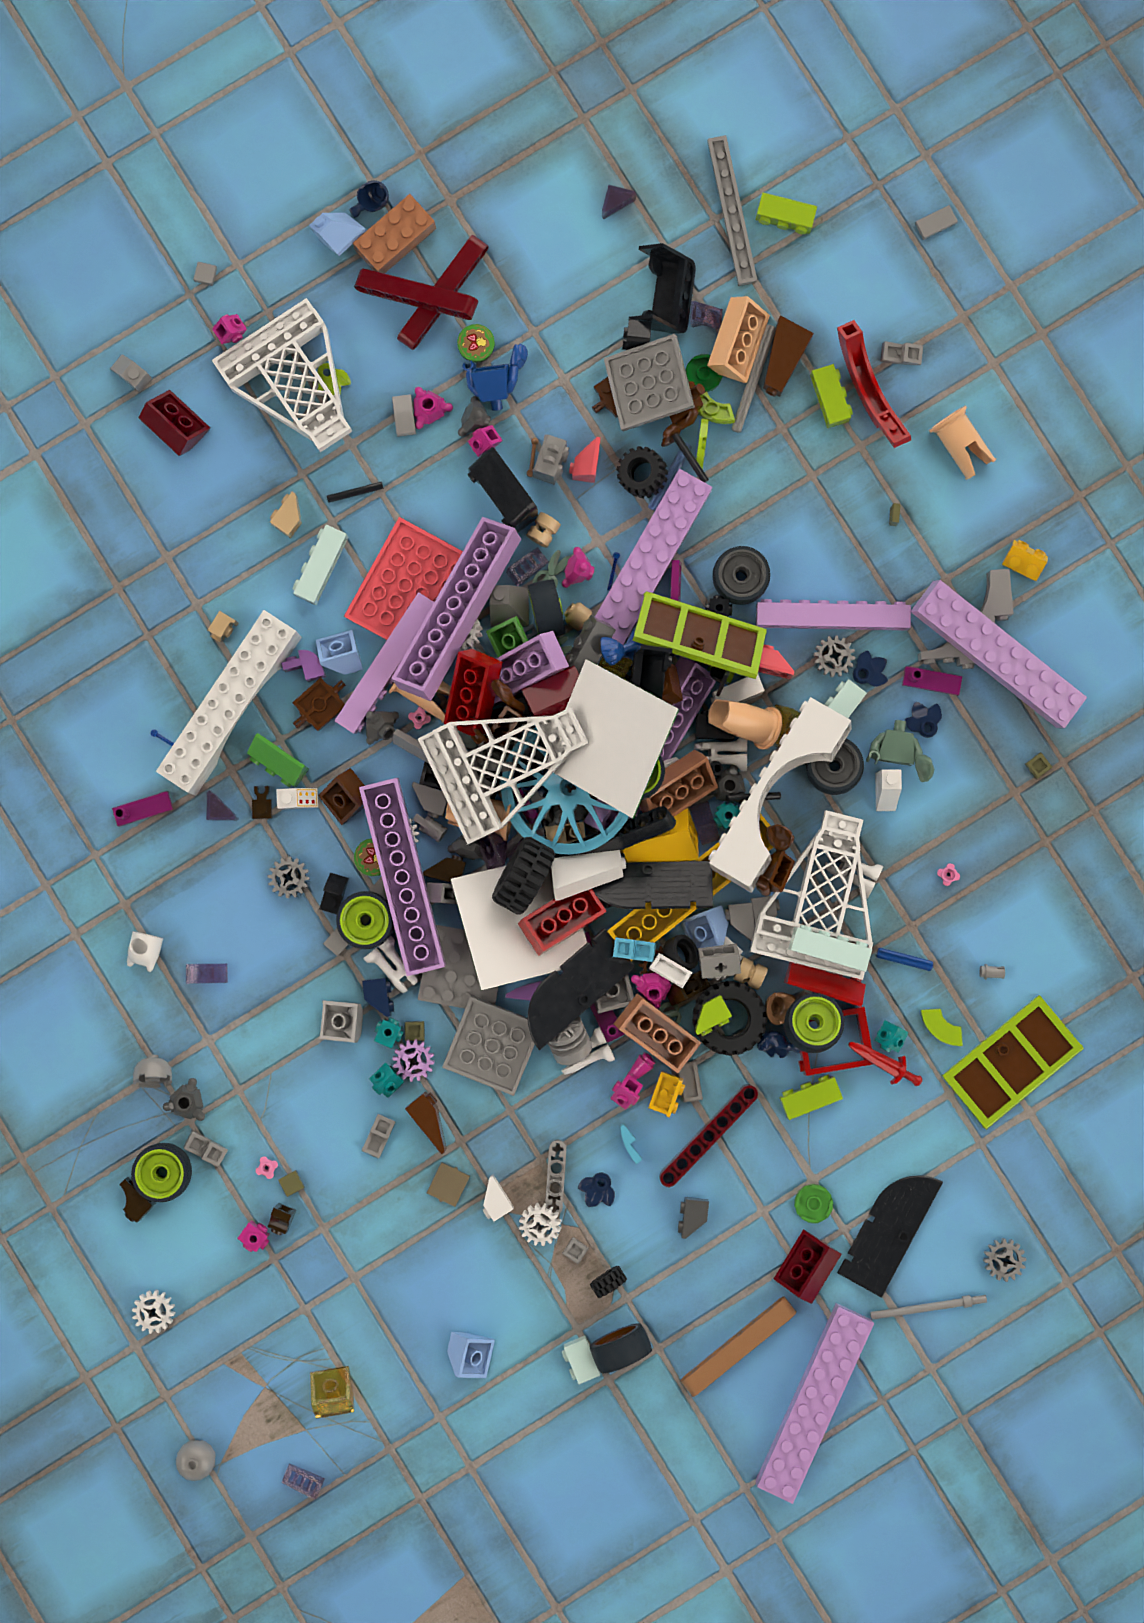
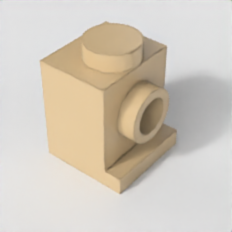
M219 611L208 628V631L212 633L210 637L218 642L224 641L225 637L228 638L233 631L232 626H237L239 623Z

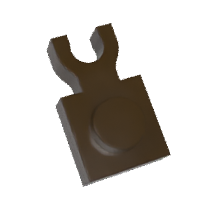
M254 786L257 800H252V819H272V799H267L270 786H265V792L262 794L259 793V787Z

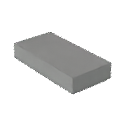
M950 205L916 221L915 225L923 240L957 224L958 220Z
M697 1061L686 1062L679 1072V1077L683 1078L682 1084L685 1085L682 1093L683 1102L703 1100Z

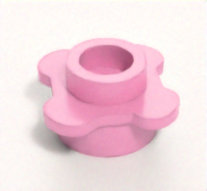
M418 707L417 711L411 712L408 715L409 720L413 721L416 729H421L423 725L431 721V717L427 716L425 710L421 707Z
M951 863L947 864L944 869L937 871V875L942 878L943 885L949 886L951 882L960 879V874L957 873L956 869H954L955 866Z
M265 1156L261 1157L256 1173L266 1176L267 1179L273 1178V1172L278 1167L277 1161L267 1159Z

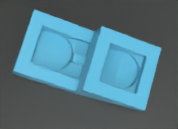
M615 937L613 957L653 962L656 943Z
M622 1123L620 1130L623 1142L629 1155L637 1165L642 1160V1157L631 1145L636 1138Z

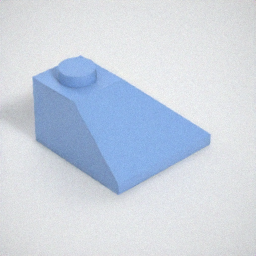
M322 213L309 225L317 238L338 256L367 231L346 213Z
M353 630L316 640L321 666L344 675L363 670Z
M722 905L681 921L685 935L692 939L697 949L724 945L728 921Z
M451 1332L447 1352L455 1376L458 1378H486L495 1340L470 1333Z

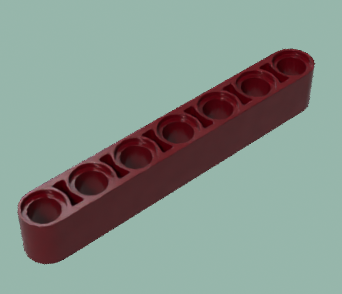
M471 235L434 286L458 292L486 254L489 246L476 236ZM418 307L398 334L397 340L411 350H414L441 313Z
M364 268L360 269L354 285L356 290L365 294L465 320H472L479 302L475 297Z
M751 1084L743 1085L662 1169L659 1175L662 1185L665 1187L674 1186L755 1102L758 1097V1091ZM747 1088H752L754 1095L749 1099L745 1098L744 1091ZM738 1102L740 1104L738 1112L730 1110L732 1103ZM724 1116L727 1118L726 1125L718 1126L717 1119ZM707 1130H711L714 1133V1137L711 1140H705L703 1137ZM697 1144L700 1146L698 1154L690 1153L692 1145ZM681 1158L687 1160V1165L684 1168H678L676 1165L677 1161ZM669 1172L674 1175L671 1182L663 1180L665 1173Z

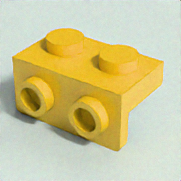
M1014 540L1002 565L1037 581L1047 564L1048 556L1040 549L1034 550L1030 548L1024 541Z
M661 1071L648 1108L666 1114V1117L669 1118L671 1113L675 1114L679 1104L676 1102L677 1096H682L685 1085L682 1084L683 1078Z

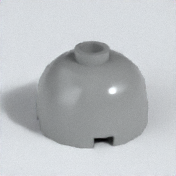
M148 1055L147 1058L142 1059L136 1064L133 1072V1084L135 1085L138 1082L139 1087L159 1088L161 1087L159 1083H166V1086L172 1083V1070L169 1063L159 1058L158 1055Z
M188 1441L177 1453L176 1468L179 1474L190 1481H198L207 1477L215 1466V1451L206 1441Z

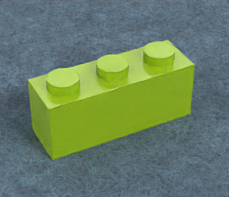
M762 192L755 220L763 225H776L782 230L792 229L798 234H810L817 206Z
M834 364L812 370L810 374L811 381L827 429L849 422L853 412L850 404L847 405L845 400L847 394L844 386L841 387L839 381L841 380L839 369H835Z
M829 1074L819 1077V1081L811 1084V1081L801 1084V1088L793 1091V1088L783 1091V1095L779 1099L787 1119L791 1120L842 1100L843 1097L835 1077H829Z

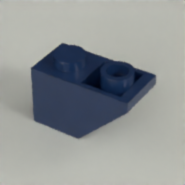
M387 977L362 981L364 1000L384 1016H392L391 1012H394L393 1000L389 999V993L392 992L391 982L387 981Z

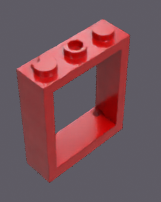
M859 1006L842 1009L843 1016L856 1014L860 1042L862 1045L872 1049L865 1007ZM804 1051L800 1053L801 1060L798 1061L800 1072H804L805 1076L873 1065L863 1058V1060L810 1068L808 1053Z

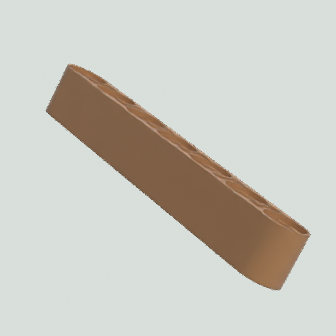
M785 1296L779 1298L688 1372L680 1382L692 1397L698 1395L789 1321L797 1311Z

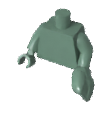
M895 720L894 730L887 729L884 733H879L872 741L866 761L869 762L870 758H873L875 765L878 761L908 766L914 765L915 762L919 780L921 782L929 781L934 774L931 758L923 755V751L918 740L914 738V734L905 732L906 721Z

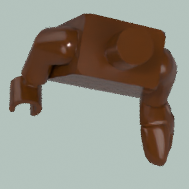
M693 381L688 382L694 408L669 416L672 424L663 432L662 447L675 442L671 437L674 433L678 432L680 434L681 430L694 424L699 410L703 407L700 397L705 393L703 385H695Z
M498 679L493 680L491 684L492 689L507 704L498 719L527 717L524 715V704L514 698L511 689ZM524 721L494 723L490 730L493 737L497 739L520 728ZM478 728L473 730L476 733L475 736L470 735L476 744L482 742L487 744L489 742L487 734L483 735ZM507 739L496 745L503 747L506 744Z
M779 824L769 826L766 830L767 840L776 849V852L771 854L772 861L755 884L757 890L764 896H768L771 892H783L795 864V861L785 853V850L794 842V835H792L791 830Z

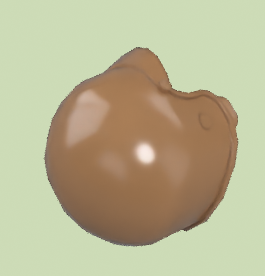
M774 992L767 998L765 1002L766 1015L771 1023L774 1025L784 1024L786 1012L796 1000L794 995L785 992Z

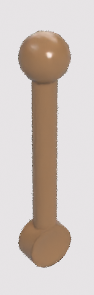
M537 438L531 440L533 446L530 467L527 471L528 477H533L536 445L539 443Z

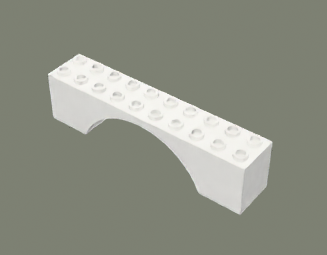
M263 610L156 772L181 789L196 796L216 767L230 733L247 706L264 684L282 668V662H286L285 659L289 658L302 637L299 633Z
M811 697L808 702L804 701L799 710L801 714L798 718L795 717L789 726L791 728L788 735L784 734L781 738L779 750H774L769 759L771 763L768 767L762 769L759 775L761 777L758 784H753L749 791L750 797L747 801L744 800L739 807V815L732 818L729 824L731 828L727 834L723 833L718 842L720 846L717 851L714 849L708 858L713 871L750 893L755 889V884L760 875L764 874L772 861L771 855L761 839L759 825L761 808L769 790L780 777L793 768L816 761L832 762L852 730L850 719Z

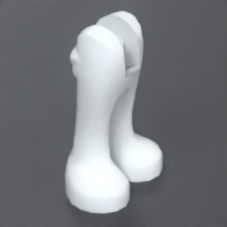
M738 738L736 741L700 742L694 745L695 750H708V756L706 757L709 763L718 761L721 764L736 765L740 771H747V754H717L720 751L747 752V740Z
M830 853L833 859H836L841 856L839 854ZM844 857L838 860L841 862L838 868L840 872L849 867ZM861 863L863 875L877 881L884 866L879 864L869 866ZM833 865L825 868L833 875L838 874ZM848 871L842 874L845 880L847 878ZM854 874L852 883L859 887L858 875ZM863 878L866 898L868 899L875 882Z
M391 935L378 947L394 963L397 970L390 966L377 947L363 959L367 963L377 964L391 983L400 992L405 993L408 989L400 979L406 976L413 985L418 980L415 975H406L403 960L394 948L395 940Z
M600 1027L596 1028L590 1038L592 1048L607 1042ZM607 1043L590 1053L583 1061L574 1065H568L561 1071L564 1075L571 1074L597 1060L605 1059L611 1062L615 1060V1057Z

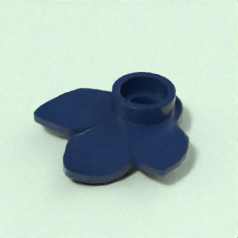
M868 650L861 653L857 658V667L853 671V679L859 684L868 683L873 687L885 684L888 678L882 672L886 666L887 659L881 657L872 658ZM863 671L865 678H860L859 672Z
M915 702L912 707V717L905 719L906 726L913 732H919L925 738L933 737L938 730L937 724L942 718L940 706L936 703L927 709L923 704ZM925 725L931 727L930 732L925 731Z
M599 1172L593 1177H585L580 1181L578 1189L586 1192L585 1203L588 1207L597 1206L601 1201L607 1206L613 1204L615 1191L611 1187V1178L608 1174ZM602 1180L605 1182V1184L600 1185L598 1184V1181Z

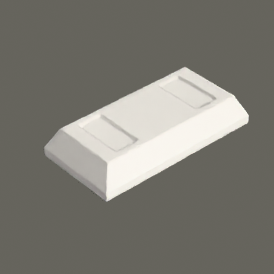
M660 953L649 967L653 972L681 988L684 987L692 974L691 971Z

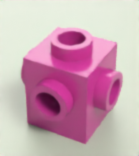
M227 314L219 319L212 330L221 344L239 342L247 328L238 314L230 316Z
M493 425L475 430L472 433L473 437L468 443L476 455L480 457L486 450L492 446L495 448L503 440Z
M627 1074L622 1082H616L612 1088L614 1093L610 1099L626 1110L630 1104L633 1106L640 1098L638 1093L643 1085Z
M251 1220L237 1239L244 1243L242 1246L248 1251L257 1252L259 1249L263 1250L270 1240L267 1238L270 1233L267 1232L268 1228L261 1223L256 1224Z

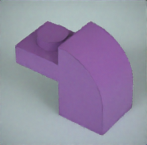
M298 650L300 658L292 656L286 658V662H282L285 672L303 668L307 682L318 680L320 677H326L324 666H321L318 656L311 651Z

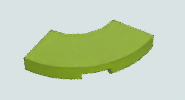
M707 391L700 396L703 407L699 410L698 415L718 424L735 423L730 403L722 404L710 398Z
M701 418L696 460L703 469L709 421L708 419Z
M941 1009L920 1010L924 1025L934 1037L949 1045L963 1046L961 1027L948 1023L943 1017Z

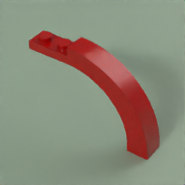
M855 320L837 327L839 342L849 375L876 428L882 430L894 448L911 441L910 433L892 410L878 385L866 352L863 331Z

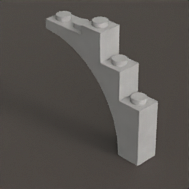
M1010 569L990 570L987 573V588L980 612L994 623L995 618L997 621H1005L1014 614ZM951 644L918 654V662H924V665L935 664L937 660H943V663L955 662L954 659H956L957 667L962 666L963 669H972L974 665H977Z

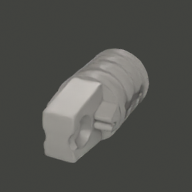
M416 814L413 818L415 822L421 825L419 830L435 839L438 843L448 830V828L443 827V825L434 821L430 816L424 819L419 814Z

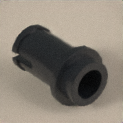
M718 761L711 762L710 766L714 776L721 775L723 772L722 764Z

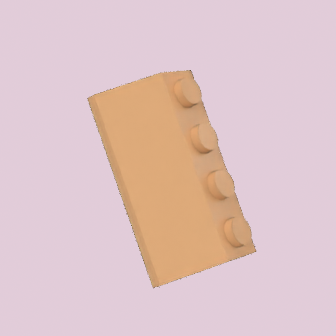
M748 296L730 298L707 365L718 375L742 383H747L770 317L765 310Z

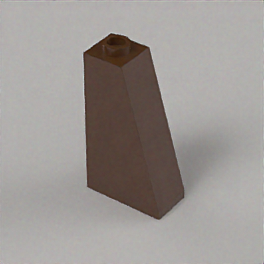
M781 315L776 325L763 386L766 393L773 397L781 396L814 334Z

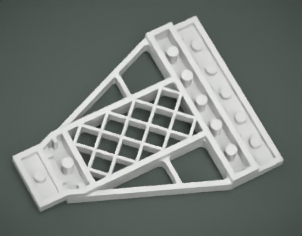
M307 298L212 360L234 393L313 441L320 452L352 432L343 415L328 329ZM323 333L327 353L310 362L301 350V346ZM290 353L295 354L293 361L285 360L286 356ZM299 355L301 356V358L303 359V361H304L305 363H303V362H298ZM329 361L335 395H332L316 371L319 366ZM279 364L277 372L269 371L272 365ZM284 365L292 366L290 373L282 372ZM296 367L304 368L303 375L295 374ZM309 369L314 375V377L307 376ZM259 374L264 376L271 387L268 392L257 399L238 389ZM269 376H276L274 383ZM280 377L289 378L287 386L279 385ZM293 379L301 380L300 388L292 387ZM306 381L314 382L313 389L304 388ZM318 384L321 385L324 391L317 390ZM278 390H285L284 398ZM290 391L298 392L297 400L288 399ZM303 393L311 394L309 402L301 401ZM277 396L292 417L293 422L263 403ZM315 396H324L323 403H315ZM288 404L295 405L294 411L291 410ZM300 405L308 406L306 414L298 413Z
M572 707L552 716L449 722L418 738L467 844L503 828L573 750L588 744ZM527 722L526 725L497 739L493 737L488 723ZM482 724L489 742L468 752L456 727L457 725ZM524 731L522 739L514 737V735ZM528 731L538 734L535 744L525 741ZM540 738H542L546 748L538 746ZM507 739L505 747L496 745ZM511 739L521 742L518 752L508 749ZM524 744L533 747L530 757L521 754ZM490 747L487 756L479 753ZM494 748L503 751L500 761L491 758ZM537 749L546 752L543 762L533 759ZM507 752L516 755L513 765L504 763ZM550 755L552 761L547 762L548 757ZM477 756L486 759L483 769L474 766ZM519 757L529 760L526 770L516 767ZM489 761L499 764L496 774L487 771ZM532 762H535V763L541 765V766H539V767H537V768H535V769L529 771ZM502 765L511 768L509 778L499 775ZM545 768H549V771L522 798L517 782ZM515 770L525 773L512 779ZM485 774L494 777L491 787L482 783ZM498 778L507 781L506 783L498 787H495ZM510 786L519 804L501 822L490 800V795Z
M825 810L820 830H818L795 862L788 880L791 878L807 856L808 860L800 891L783 890V892L798 896L793 920L786 921L766 915V911L780 893L774 892L758 915L750 952L863 980L865 971L788 950L794 927L800 928V925H802L799 924L800 918L805 926L808 927L819 921L824 930L811 927L812 932L826 931L831 933L830 937L837 939L838 935L849 938L848 942L856 944V941L867 943V948L872 949L873 942L860 857L859 836L863 824L862 819ZM817 849L823 850L820 853L816 854ZM829 852L839 854L841 856L833 860ZM826 853L830 863L821 867L817 857ZM844 857L849 867L840 872L835 862ZM815 861L819 869L811 873L813 862ZM833 865L838 874L828 879L823 869ZM855 869L858 875L862 908L847 904ZM821 871L826 881L817 886L812 876ZM848 871L847 878L845 880L842 874ZM839 876L845 886L835 890L830 881ZM810 880L814 888L806 893ZM828 883L833 893L824 898L819 888ZM844 889L842 899H840L837 893ZM816 890L821 900L812 905L807 895ZM835 895L840 905L831 909L826 900ZM804 899H806L810 907L802 911ZM823 902L828 912L819 917L814 907ZM846 908L863 912L866 940L840 934ZM812 909L817 919L807 923L802 914ZM839 909L838 915H837V918H836L833 912H834L835 910ZM830 914L835 924L826 928L821 919Z

